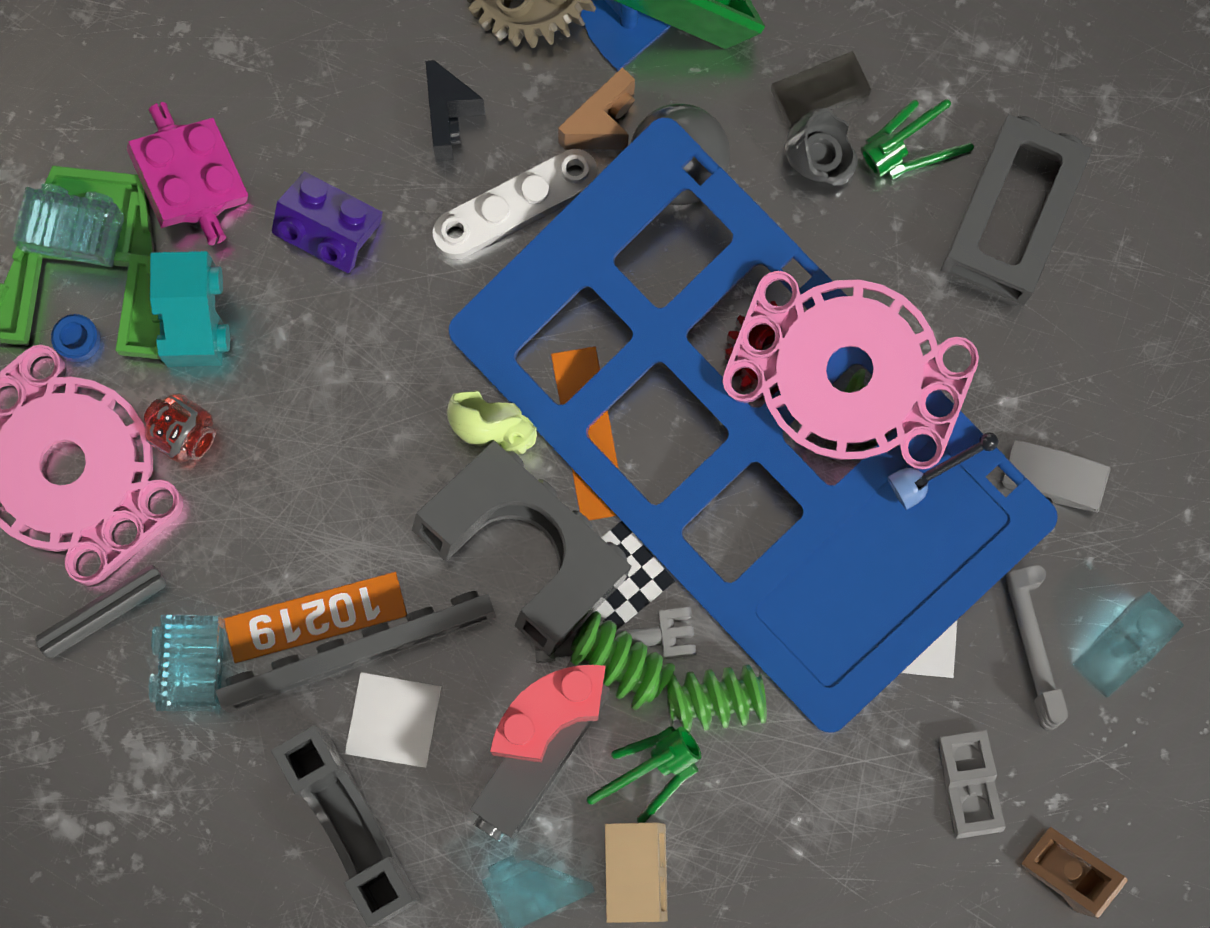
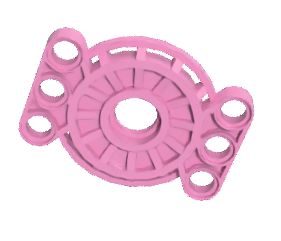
M774 271L765 275L757 286L724 371L723 385L728 395L738 402H753L764 395L766 405L779 427L796 443L816 454L840 460L866 459L886 453L900 445L903 459L908 465L915 469L926 470L937 465L943 457L976 372L979 355L975 345L963 337L948 338L940 345H937L934 332L921 311L903 295L882 284L860 279L835 280L813 287L801 294L799 285L793 276L787 272ZM774 281H785L792 288V297L783 306H773L766 300V289ZM854 288L853 296L836 297L824 301L821 295L835 289ZM865 289L879 292L894 301L888 307L877 300L864 298L863 291ZM813 298L815 306L804 311L803 303ZM902 307L907 309L916 318L923 329L922 332L915 334L908 322L898 314ZM765 324L773 328L775 341L766 350H756L749 344V333L756 325ZM928 341L931 351L923 356L920 345ZM849 346L860 348L866 352L871 358L874 368L868 385L860 391L852 393L842 392L833 387L828 380L826 372L827 364L832 354L840 348ZM962 346L970 353L971 364L963 372H951L945 367L943 355L950 347ZM750 368L758 376V385L750 394H739L732 387V377L739 369ZM778 385L781 395L772 398L770 390ZM933 391H946L952 396L954 407L947 416L934 417L926 409V399ZM782 406L788 408L791 415L802 425L798 433L785 423L777 408ZM896 429L898 437L887 442L885 435ZM813 433L822 439L837 442L836 451L819 447L806 440V438ZM917 435H928L936 443V454L929 461H916L909 454V443ZM876 439L879 447L866 451L846 452L847 444L865 443Z
M35 345L25 350L0 371V389L4 386H13L18 391V400L15 405L9 409H0V504L16 519L13 525L10 526L0 517V528L14 539L33 548L54 552L67 551L65 569L68 575L82 585L95 586L110 577L178 518L184 505L183 497L179 490L170 482L161 479L151 481L153 473L152 445L147 442V440L151 441L146 426L133 406L116 391L94 380L72 376L64 377L66 369L61 356L49 346ZM41 356L51 357L54 361V370L51 375L45 379L33 378L30 368L34 360ZM65 386V393H59L60 388ZM78 387L93 389L105 396L101 401H98L88 395L79 394ZM116 402L128 412L134 423L127 426L120 416L113 411ZM139 435L143 444L144 462H139V452L135 443V439ZM61 442L77 444L85 454L86 462L80 477L66 485H57L46 480L41 464L47 450ZM138 475H142L141 482L137 483ZM158 490L169 491L173 496V504L169 511L159 515L152 513L148 508L149 497ZM125 520L134 522L137 527L136 538L128 545L116 544L112 538L113 528L116 524ZM28 529H32L41 534L49 535L50 542L35 540L23 535V533ZM65 537H72L70 542H63ZM85 552H97L101 560L99 570L92 576H81L76 570L77 559Z

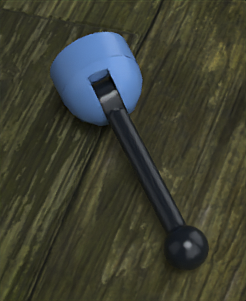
M991 432L984 433L978 443L925 473L915 468H905L888 476V481L904 509L908 510L925 498L930 480L983 450H995L999 443L998 438Z

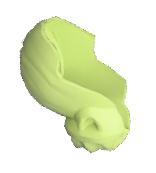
M480 391L454 393L449 400L447 407L448 421L455 434L463 441L481 447L488 446L493 441H496L505 451H514L516 454H524L526 449L533 447L535 444L537 427L527 417L522 415L521 410L515 403H488L483 400Z

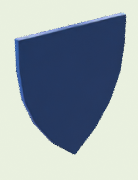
M591 0L596 7L595 12L581 11V17L584 20V26L589 39L603 58L617 72L671 26L614 0Z

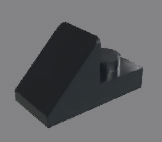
M428 60L425 61L435 160L436 162L454 160L452 145L461 144L458 117L484 115V100L438 62Z

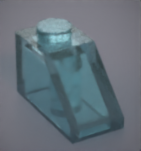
M1147 592L1135 598L1072 665L1105 697H1109L1146 665L1184 624L1154 595Z
M514 855L487 867L491 876L482 880L503 928H522L595 892L591 882L526 859L517 863Z

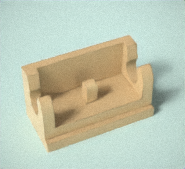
M658 822L605 824L607 923L668 921L666 824Z

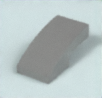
M1014 440L1009 461L1045 497L1051 498L1052 502L1099 513L1110 473L1109 466L1060 450ZM1005 474L1002 482L1005 488L1014 490L1017 485Z
M987 730L940 737L939 744L943 773L956 839L1003 832L1006 826L995 784L997 771Z

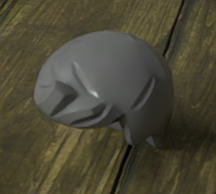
M817 108L806 113L790 129L787 135L785 154L791 167L810 180L826 182L834 186H841L846 183L854 174L858 164L856 152L847 137L849 124L835 116L828 108Z

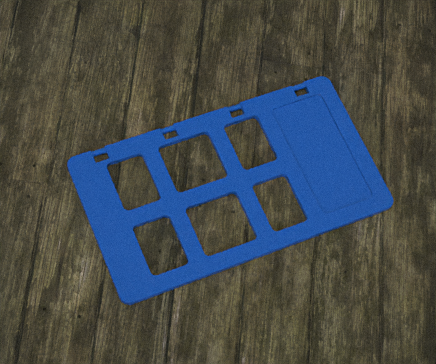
M659 118L654 120L451 320L449 335L454 344L510 403H515L518 406L522 415L527 417L537 427L539 434L812 723L824 732H837L850 722L1054 529L1058 518L1057 511L1054 505L998 448L993 451L983 450L930 480L925 498L908 510H905L898 500L887 478L899 470L913 468L903 459L900 445L886 453L862 459L837 484L828 485L785 442V431L777 424L766 402L761 407L755 408L750 406L749 403L738 402L731 398L724 389L722 375L688 341L687 335L689 330L756 266H765L770 272L783 271L782 269L794 258L812 276L801 288L799 287L801 294L813 287L832 282V280L676 121L670 118ZM694 157L711 174L701 186L683 169ZM688 190L693 192L732 232L733 240L665 307L657 308L616 267L615 257L682 191ZM779 280L792 293L791 286L787 282ZM590 287L631 328L633 336L567 403L558 405L517 362L516 356L519 350L583 288ZM841 289L821 294L824 301L847 296ZM813 298L803 303L807 310L815 306ZM850 346L840 348L832 354L828 361L826 369L828 380L833 385L854 365L863 366L873 375L872 360L860 348ZM664 363L727 428L729 436L662 503L654 505L595 445L588 436V430L654 364ZM778 390L772 398L781 395L780 391ZM941 390L933 391L929 394L925 403L926 409L934 417L947 416L954 407V403ZM786 406L777 408L785 423L789 426L796 420ZM961 411L943 457L937 465L978 443L983 435ZM896 429L886 436L887 442L898 437ZM923 434L912 438L908 446L910 456L919 462L929 461L934 457L937 450L933 438ZM758 462L802 506L803 516L736 581L729 583L688 543L683 536V529L751 463ZM997 466L1017 485L1007 497L986 478ZM930 469L919 470V471H921L922 473H925L926 471H928V470H930Z

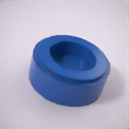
M71 314L61 318L54 325L51 333V342L57 353L65 360L84 362L96 354L100 346L101 337L98 328L89 318L79 314Z

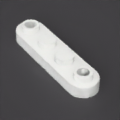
M580 149L567 150L444 213L436 220L433 227V239L437 250L449 259L466 258L568 205L598 176L596 161L586 151ZM572 165H579L584 171L578 176H572L567 172V169ZM452 227H460L464 230L459 238H451L447 235V232Z

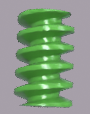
M595 611L585 620L572 641L570 649L573 653L570 662L577 666L585 659L588 661V665L606 666L603 684L608 687L614 681H617L619 686L615 696L619 700L632 691L635 695L631 708L637 710L645 702L650 703L664 690L675 671V665L671 662L662 666L663 657L657 652L647 655V646L642 641L631 645L632 636L627 631H622L615 635L617 625L613 621L608 620L599 625L601 614Z
M749 664L742 666L740 679H737L731 667H725L721 682L718 681L713 670L708 669L704 673L702 684L699 683L692 671L686 673L683 686H680L674 674L666 685L670 725L674 726V722L679 720L681 726L688 730L689 733L691 732L694 718H698L704 731L710 729L712 716H717L723 729L728 728L731 714L736 713L742 726H747L751 711H755L761 724L766 723L767 707L762 675L759 672L758 677H756Z

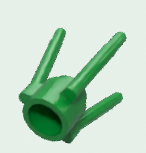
M948 99L943 100L899 132H893L919 106L917 100H912L879 132L866 139V144L860 150L866 164L874 175L880 178L888 174L890 179L894 180L905 172L972 151L974 145L970 142L903 162V158L908 155V150L903 141L949 108L951 101Z
M670 726L657 735L612 751L611 756L614 759H619L656 746L651 751L650 759L589 795L586 799L587 803L590 805L595 804L656 767L665 776L670 773L675 774L637 817L638 823H645L686 779L698 772L695 763L702 756L697 742L684 727L680 726L675 730L673 726Z

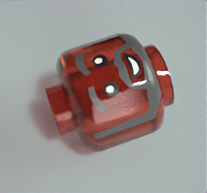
M180 393L169 395L163 400L156 399L150 404L144 414L146 441L176 462L181 463L190 459L197 460L209 450L215 439L216 432L213 429L212 414Z

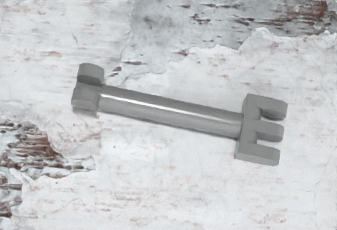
M1033 565L1010 571L1005 574L1038 694L1034 703L1039 721L1045 730H1054L1067 720L1068 710L1062 689L1056 690L1029 590L1038 588L1046 579V571L1040 565Z
M690 607L659 610L660 626L616 631L615 634L617 635L622 631L630 633L632 636L631 645L640 641L646 646L662 645L664 659L697 655L695 644L677 646L676 639L694 636L693 626L674 627L675 620L682 621L692 618ZM575 636L569 637L550 657L535 645L536 662L555 661V657L572 656L573 651L570 648Z

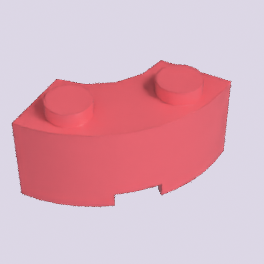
M578 665L554 671L529 685L510 704L501 718L493 737L491 754L542 763L548 744L562 729L581 721H598L606 666Z

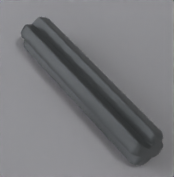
M149 565L37 635L35 641L38 648L45 657L54 658L166 587L164 577L158 568L154 565Z

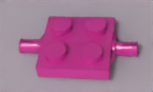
M160 102L159 106L156 103L148 110L158 131L152 135L128 141L126 150L160 227L165 228L182 222H198L204 232L208 245L213 246L215 242L219 244L226 239V235L216 216L225 209L245 204L249 195L214 118L188 125H175L167 103Z

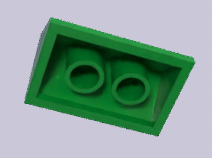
M614 0L723 49H728L761 34L765 28V24L751 0Z

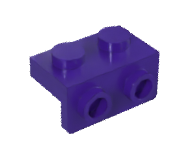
M304 171L277 201L271 231L275 236L346 273H350L355 267L359 249L379 227L383 212Z

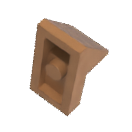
M622 67L558 127V143L564 149L624 150L628 146L629 135L611 117L620 118L633 105L635 101L633 98L635 79Z
M1052 827L1046 831L1021 863L1027 872L1062 895L1074 911L1097 919L1128 881L1124 875Z

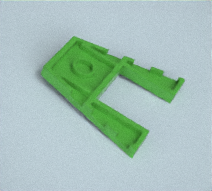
M52 166L29 217L31 220L23 241L18 242L12 255L14 261L4 284L0 283V343L29 345L43 258L128 267L115 351L123 356L161 360L158 355L156 342L157 335H160V320L158 319V314L152 315L150 302L151 252H154L149 200L138 175Z

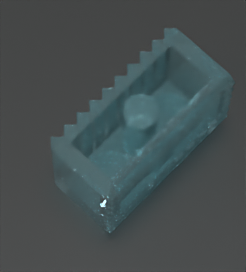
M41 184L40 189L25 187L12 239L21 251L106 267L114 265V257L116 256L124 215L117 204L113 203L114 200L111 197L96 192H87L85 197L70 196L66 189L52 184Z
M161 615V626L153 628L151 638L153 655H159L158 674H151L149 680L150 702L156 703V711L163 714L220 715L221 706L215 690L222 688L225 620L220 616Z

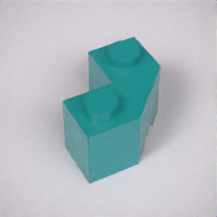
M208 251L151 252L150 302L152 315L158 314V319L160 320V335H157L156 339L158 355L167 367L222 366V352L230 350L229 325L223 324L215 310V295L222 294L223 292L221 266H215Z

